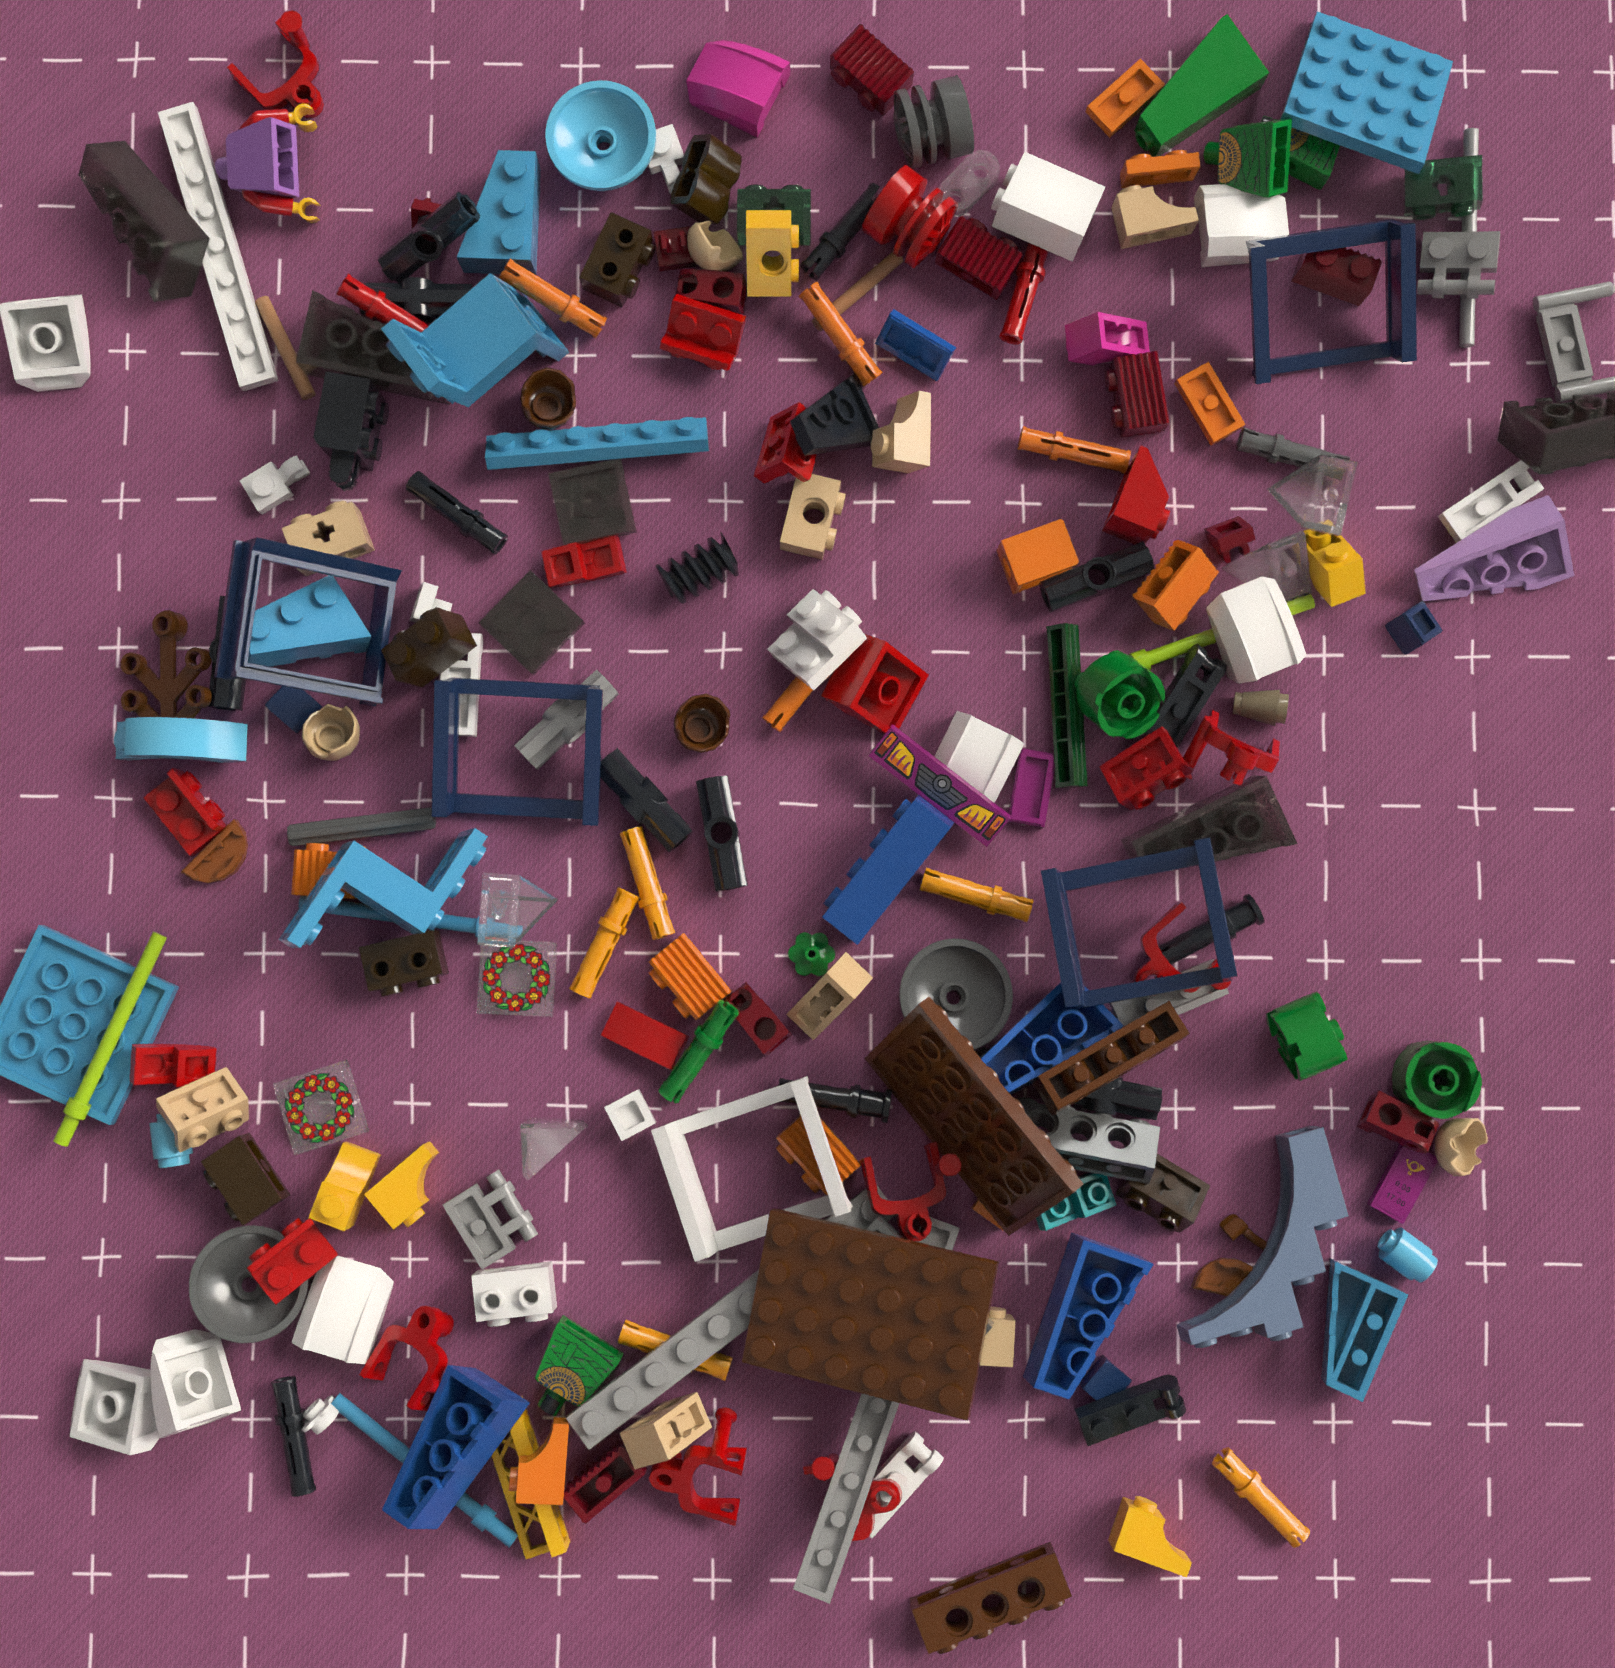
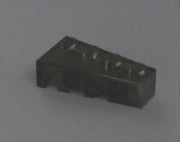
M125 140L86 144L78 175L102 215H110L114 229L113 234L119 244H127L135 257L131 264L137 274L145 275L152 287L148 289V292L153 301L158 302L192 296L210 240L208 235Z
M312 290L296 363L306 375L324 379L325 372L327 371L369 378L380 391L450 405L446 398H437L429 391L424 393L415 385L409 375L413 372L405 360L400 362L386 346V343L390 340L381 330L385 326L384 324L376 320L374 322L356 313L355 310L342 304L339 305Z
M1607 392L1606 399L1588 396L1587 394L1573 395L1572 402L1552 403L1553 400L1550 397L1535 399L1533 406L1519 407L1520 403L1517 400L1504 402L1497 441L1539 475L1552 474L1557 470L1570 467H1581L1587 463L1603 459H1615V392Z
M1252 775L1244 779L1242 785L1234 784L1121 839L1131 859L1195 846L1194 840L1210 837L1215 862L1229 859L1230 857L1298 844L1267 776Z

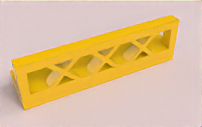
M526 1408L511 1428L509 1437H505L501 1442L505 1444L502 1451H500L498 1446L492 1454V1458L525 1559L527 1560L550 1552L551 1557L566 1553L570 1539L559 1505L534 1504L535 1506L532 1511L516 1503V1491H509L510 1469L506 1468L503 1460L508 1447L515 1449L518 1457L519 1455H529L539 1448ZM521 1514L529 1517L526 1525L524 1524ZM532 1520H535L541 1524L546 1542L532 1547L527 1530Z

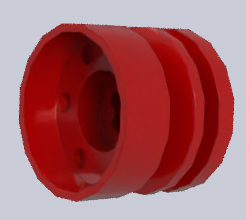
M904 165L891 177L866 215L862 231L881 245H885L897 235L898 238L893 254L901 257L908 251L905 263L915 268L937 248L945 237L957 211L958 202L948 197L940 204L944 192L939 188H936L925 198H922L927 186V179L909 166Z

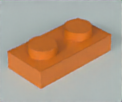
M1140 58L1087 106L1085 112L1111 138L1158 95L1165 86V83Z
M1174 150L1165 156L1151 157L1150 154L1134 155L1129 160H1125L1120 172L1121 188L1133 185L1148 186L1193 181L1200 168L1199 152L1187 153L1186 150Z
M1209 361L1175 381V386L1211 446L1239 431L1246 425Z

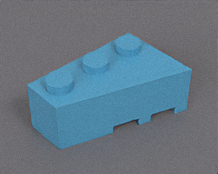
M498 150L476 206L480 219L467 230L456 257L464 273L501 274L506 263L511 258L515 263L536 275L541 168L535 151Z
M328 575L255 611L248 663L271 667L296 663L300 659L314 657L323 659L329 658L333 654L353 651L355 654L366 652L371 635L334 576Z
M1331 1258L1321 1379L1327 1386L1363 1402L1408 1294Z

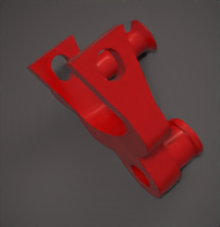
M293 10L286 11L275 24L280 34L303 56L300 67L287 82L272 92L262 93L256 89L233 63L227 69L233 79L264 110L282 109L288 103L295 109V107L303 103L311 106L315 112L313 115H304L303 117L315 118L320 115L324 107L320 92L311 83L319 71V63L316 56L309 50L310 43L302 28L303 21L301 15Z
M1212 710L1210 716H1204L1183 756V759L1194 769L1208 743L1225 752L1228 758L1223 770L1219 773L1220 776L1228 781L1232 777L1234 784L1242 785L1248 770H1253L1254 767L1270 773L1273 772L1279 761L1280 741L1272 739L1266 752L1248 745L1217 728L1219 712ZM1191 774L1186 776L1188 779H1193Z
M1182 902L1175 903L1157 922L1142 934L1140 938L1141 947L1149 960L1136 971L1133 982L1144 981L1149 975L1160 978L1182 974L1165 958L1156 940L1157 934L1187 908ZM1217 958L1206 969L1219 967ZM1231 981L1211 986L1215 989L1223 990L1229 987ZM1200 987L1185 989L1182 991L1193 993L1197 991Z
M937 1142L924 1146L934 1181L933 1187L927 1193L913 1199L902 1201L882 1199L878 1195L871 1156L859 1160L872 1211L878 1215H896L899 1231L907 1240L918 1242L929 1235L932 1222L927 1207L936 1205L945 1198L946 1187L943 1176H955L961 1170V1161L957 1155L947 1153L941 1158L939 1157ZM914 1219L918 1220L921 1224L919 1232H916L912 1227Z
M426 1305L420 1306L413 1313L407 1327L391 1325L385 1329L380 1342L359 1375L366 1379L383 1381L395 1345L398 1342L409 1344L425 1358L428 1370L406 1406L412 1410L427 1411L448 1363L445 1351L436 1343L439 1337H446L452 1332L454 1327L453 1317L447 1312H442L439 1308Z
M722 1407L715 1412L717 1424L712 1447L692 1445L685 1452L683 1460H681L682 1453L679 1452L670 1460L653 1464L649 1481L657 1490L678 1494L680 1507L684 1511L736 1526L740 1498L700 1497L696 1493L693 1484V1474L701 1464H707L742 1476L747 1448L727 1447L732 1423L737 1420V1414L730 1408ZM727 1458H734L739 1461H730ZM723 1508L731 1509L732 1512H725V1511H722L721 1509H723Z
M831 1453L826 1457L816 1458L813 1463L803 1467L804 1475L813 1474L815 1478L823 1481L830 1479L836 1468L839 1456L836 1453ZM886 1478L872 1481L852 1541L868 1538L874 1530L875 1514L893 1511L900 1504L902 1490L896 1481ZM880 1491H885L889 1496H892L890 1502H885L880 1498Z

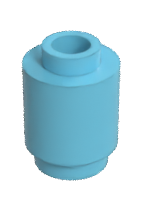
M156 1114L157 1122L149 1123L153 1159H158V1167L167 1168L189 1164V1154L193 1153L192 1147L179 1152L175 1146L174 1133L162 1115Z
M1401 1227L1394 1231L1392 1229L1387 1230L1377 1245L1380 1249L1379 1258L1409 1280L1415 1279L1421 1283L1436 1268L1438 1259L1432 1255V1249Z

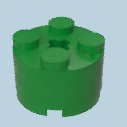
M1119 650L1112 651L1095 660L1075 680L1077 702L1080 710L1100 729L1112 737L1123 736L1125 739H1129L1145 733L1157 721L1160 715L1157 710L1160 702L1164 703L1165 699L1164 686L1158 676L1136 659Z
M1317 991L1266 1013V1021L1271 1036L1276 1035L1280 1046L1277 1050L1291 1075L1295 1079H1299V1081L1308 1079L1348 1060L1346 1052L1339 1042L1344 1040L1343 1032L1335 1019L1328 1020L1324 1013L1326 1012L1325 1004Z
M1427 1040L1411 1043L1398 1056L1392 1072V1090L1401 1102L1417 1109L1421 1113L1434 1118L1447 1119L1466 1112L1475 1104L1480 1095L1482 1078L1480 1071H1478L1473 1061L1474 1058L1466 1049L1453 1043ZM1434 1074L1435 1076L1440 1078V1083L1438 1085H1436L1435 1082L1432 1081Z

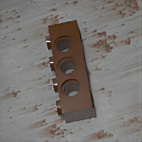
M1167 1001L1042 1073L1033 1081V1085L1053 1116L1181 1042L1190 1033L1171 1002Z
M1048 1542L909 1599L912 1613L928 1654L936 1651L938 1654H944L954 1650L959 1645L958 1642L971 1637L973 1639L985 1638L994 1632V1628L1005 1623L1009 1625L1022 1623L1030 1617V1613L1044 1608L1046 1611L1057 1609L1065 1603V1599L1072 1597L1052 1544ZM1024 1580H1033L1037 1583L1035 1589L1027 1594L1020 1593L1017 1589ZM987 1595H999L1001 1597L1000 1603L993 1608L983 1606L982 1601ZM959 1608L966 1612L964 1618L958 1622H951L946 1619L948 1612L952 1609Z

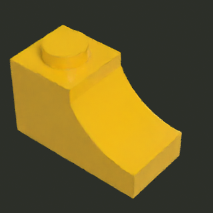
M347 1141L343 1142L329 1174L321 1183L309 1218L342 1231H346L354 1226L365 1198L364 1194L369 1188L381 1154Z
M430 1141L420 1146L364 1194L393 1230L402 1223L409 1228L425 1214L421 1207L429 1199L424 1192V1178L429 1164L439 1153Z
M1135 1496L1134 1500L1123 1497L1108 1539L1113 1550L1187 1577L1192 1562L1184 1551L1174 1547L1166 1540L1163 1530L1165 1518L1159 1509H1156L1157 1504L1141 1496Z

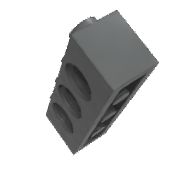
M1026 1097L1017 1099L1023 1105L1025 1113L1036 1126L1045 1127L1050 1131L1047 1135L1051 1145L1075 1170L1146 1184L1150 1183L1156 1165L1159 1126L1150 1125L1147 1121L1140 1119L1128 1121L1113 1118L1111 1115L1101 1112L1091 1114L1076 1111L1070 1106L1052 1116L1045 1104L1037 1103V1101ZM1072 1134H1082L1087 1140L1078 1141L1072 1137ZM1109 1142H1121L1125 1148H1115Z

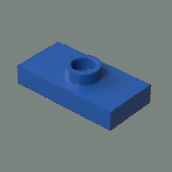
M895 309L889 314L875 342L876 345L935 381H938L956 349L949 342Z

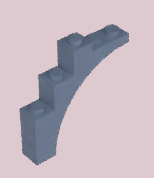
M1309 1125L1275 1135L1280 1160V1199L1275 1224L1267 1245L1252 1271L1225 1299L1206 1312L1176 1324L1181 1340L1194 1345L1195 1348H1204L1216 1344L1217 1337L1230 1334L1231 1337L1244 1336L1252 1333V1327H1254L1255 1333L1269 1338L1270 1341H1280L1290 1338L1293 1330L1303 1328L1291 1282L1295 1286L1308 1284L1315 1281L1314 1275L1326 1272L1315 1230L1337 1226L1336 1220L1349 1216L1323 1127Z

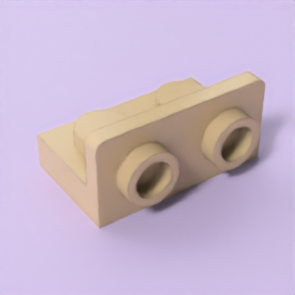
M227 1067L156 1098V1108L174 1133L175 1146L179 1152H183L191 1147H199L207 1142L208 1139L225 1131H233L249 1120L248 1097Z

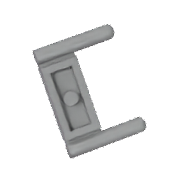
M1612 282L1569 289L1533 298V307L1538 314L1536 320L1552 387L1555 386V399L1558 403L1615 391V376L1592 381V366L1577 305H1574L1575 303L1612 296L1615 292V286Z

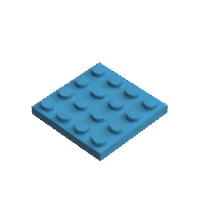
M1317 11L1311 23L1280 119H1292V128L1419 174L1425 164L1453 61Z
M38 925L0 1005V1076L66 1105L69 1097L75 1096L136 967L45 925ZM150 973L89 1101V1104L92 1106L87 1114L88 1116L108 1125L116 1123L133 1087V1084L129 1081L132 1044H153L179 986Z

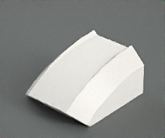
M1226 184L1200 185L1194 196L1199 219L1202 267L1249 263L1246 241L1289 235L1285 197L1280 194L1266 198L1238 190ZM1279 257L1266 259V262L1278 260Z
M82 295L0 303V314L16 383L37 392L82 387L90 377V347Z
M1262 576L1220 593L1206 607L1222 661L1227 664V677L1236 683L1257 681L1286 667L1299 664L1306 656L1294 619L1275 579Z
M957 711L934 757L995 803L1024 743L1013 735L997 729L972 715Z
M336 1256L316 1273L303 1306L292 1343L302 1350L316 1352L343 1360L346 1363L366 1364L374 1351L394 1281L381 1268Z
M194 1329L155 1341L151 1357V1393L159 1438H165L241 1411L221 1338L211 1332Z
M83 1359L73 1405L70 1437L127 1455L150 1451L159 1440L152 1404L151 1370L119 1363Z

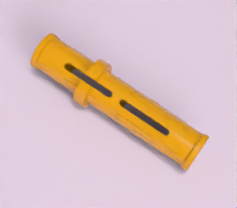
M643 827L628 829L627 832H621L620 837L622 838L640 896L638 905L640 909H644L652 940H658L675 934L665 903L668 901L666 893H662Z
M927 867L919 889L920 891L937 894L985 909L987 914L990 915L998 913L1026 923L1028 922L1034 902L1033 899L1002 891V887L997 885L994 888L980 885Z
M620 887L617 888L605 916H600L598 921L600 926L576 977L569 987L570 990L591 999L620 936H625L628 930L625 926L640 898L639 896Z
M626 1319L618 1339V1344L650 1353L671 1337V1335L646 1328ZM716 1352L694 1370L725 1381L733 1357Z
M1229 1447L1222 1449L1221 1452L1225 1455L1224 1458L1218 1453L1214 1457L1212 1465L1234 1485V1492L1240 1498L1245 1497L1293 1548L1301 1545L1297 1537L1305 1542L1310 1534V1530L1261 1482L1260 1474L1255 1469L1249 1470Z

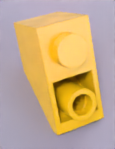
M1329 522L1314 525L1307 530L1294 534L1295 542L1314 588L1331 607L1366 594L1363 558Z

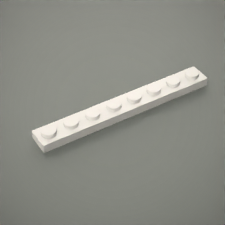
M194 102L160 111L158 115L239 387L242 391H247L277 382L279 380L198 108Z

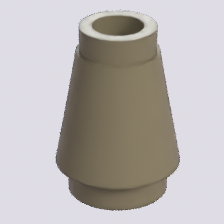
M1280 689L1243 693L1235 692L1232 714L1275 726L1276 723L1285 724L1289 694L1280 693Z

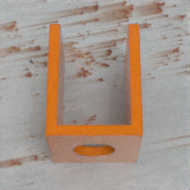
M1062 519L1003 539L996 550L1013 595L1038 586L1040 581L1071 570L1079 562Z

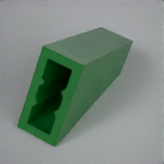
M1228 14L1217 22L1140 115L1134 130L1136 132L1135 137L1139 146L1144 151H1149L1153 157L1161 156L1262 88L1269 71Z

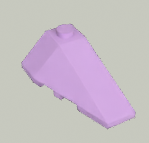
M1549 495L1508 510L1414 569L1420 597L1423 601L1467 597L1473 591L1489 590L1491 594L1503 593L1504 588L1523 586L1525 590H1534L1574 576L1565 520Z

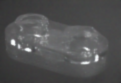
M986 150L974 151L941 183L939 189L944 193L940 204L951 195H958L962 200L958 203L954 217L966 214L995 185L1000 172V164L996 156ZM981 169L987 175L979 178L974 174V171Z

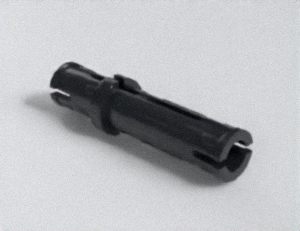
M870 183L868 188L840 221L836 223L833 229L822 234L819 238L820 244L800 263L805 273L814 263L818 264L810 273V278L816 281L819 280L833 260L844 255L846 245L862 228L866 215L876 198L874 200H871V198L880 186Z
M421 471L415 472L406 484V490L460 529V534L466 538L472 537L494 555L504 547L508 540V535L483 518L484 514L479 510H472Z
M286 1376L271 1382L277 1409V1415L274 1416L275 1424L280 1426L291 1496L299 1497L314 1492L316 1485L311 1468L306 1434L302 1431L305 1409L301 1408L297 1379L296 1376Z

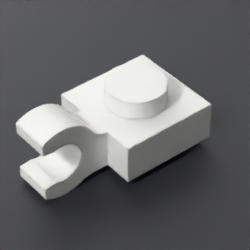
M673 124L656 129V146L652 159L648 164L651 175L662 171L667 188L671 194L674 183L680 174L677 166L683 163L684 158Z
M293 456L286 460L279 469L273 462H269L239 481L257 511L263 515L294 496L288 486L309 475L310 471L303 460H299L298 456Z

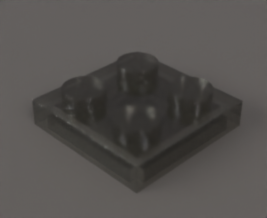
M621 459L548 473L563 545L574 542L583 544L613 535L619 537L637 533Z
M530 570L486 614L479 624L534 676L585 622Z

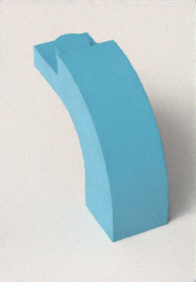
M125 718V721L117 722V731L114 736V745L116 747L115 759L142 760L166 758L219 763L246 761L248 724L192 718Z

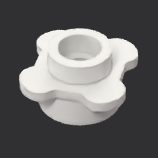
M332 1395L328 1396L324 1401L318 1398L304 1412L303 1417L306 1418L304 1421L305 1425L302 1428L304 1433L311 1429L318 1435L336 1418L339 1411L331 1404L334 1400Z

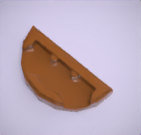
M233 819L181 873L192 880L206 883L224 881L237 873L246 859L248 850L246 832L239 821Z
M1218 1258L1206 1263L1196 1273L1191 1287L1228 1296L1248 1276L1253 1267L1236 1258Z

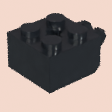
M326 371L313 438L331 458L329 465L331 470L328 471L330 473L328 475L331 478L330 480L335 482L336 486L345 492L356 487L355 485L358 483L356 479L359 478L360 469L373 471L374 461L380 460L382 439H379L381 425H386L389 404L385 403V398L371 379Z

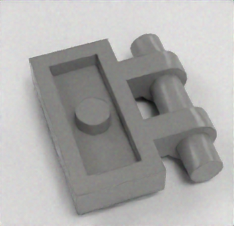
M1500 231L1423 232L1420 273H1434L1433 280H1418L1417 295H1432V298H1444V295H1466L1467 299H1478L1479 295H1494L1495 280H1481V273H1497ZM1447 273H1469L1468 280H1446Z
M500 1170L486 1177L493 1188V1191L486 1196L476 1183L443 1204L444 1209L481 1270L516 1248L509 1236L514 1231L518 1230L525 1242L538 1235V1232L531 1223L533 1220L532 1215L528 1209L524 1211L513 1193L516 1190L510 1180L506 1182ZM499 1200L511 1217V1220L503 1225L491 1205Z

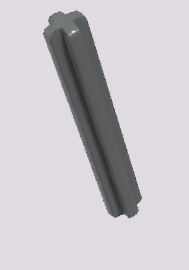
M427 807L290 824L287 827V838L291 846L306 845V843H325L431 830L436 827V817H432V808Z

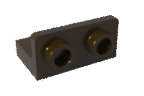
M1157 1154L1155 1170L1150 1183L1126 1180V1182L1118 1187L1116 1196L1123 1199L1129 1208L1144 1212L1156 1219L1162 1228L1180 1233L1195 1222L1210 1185Z

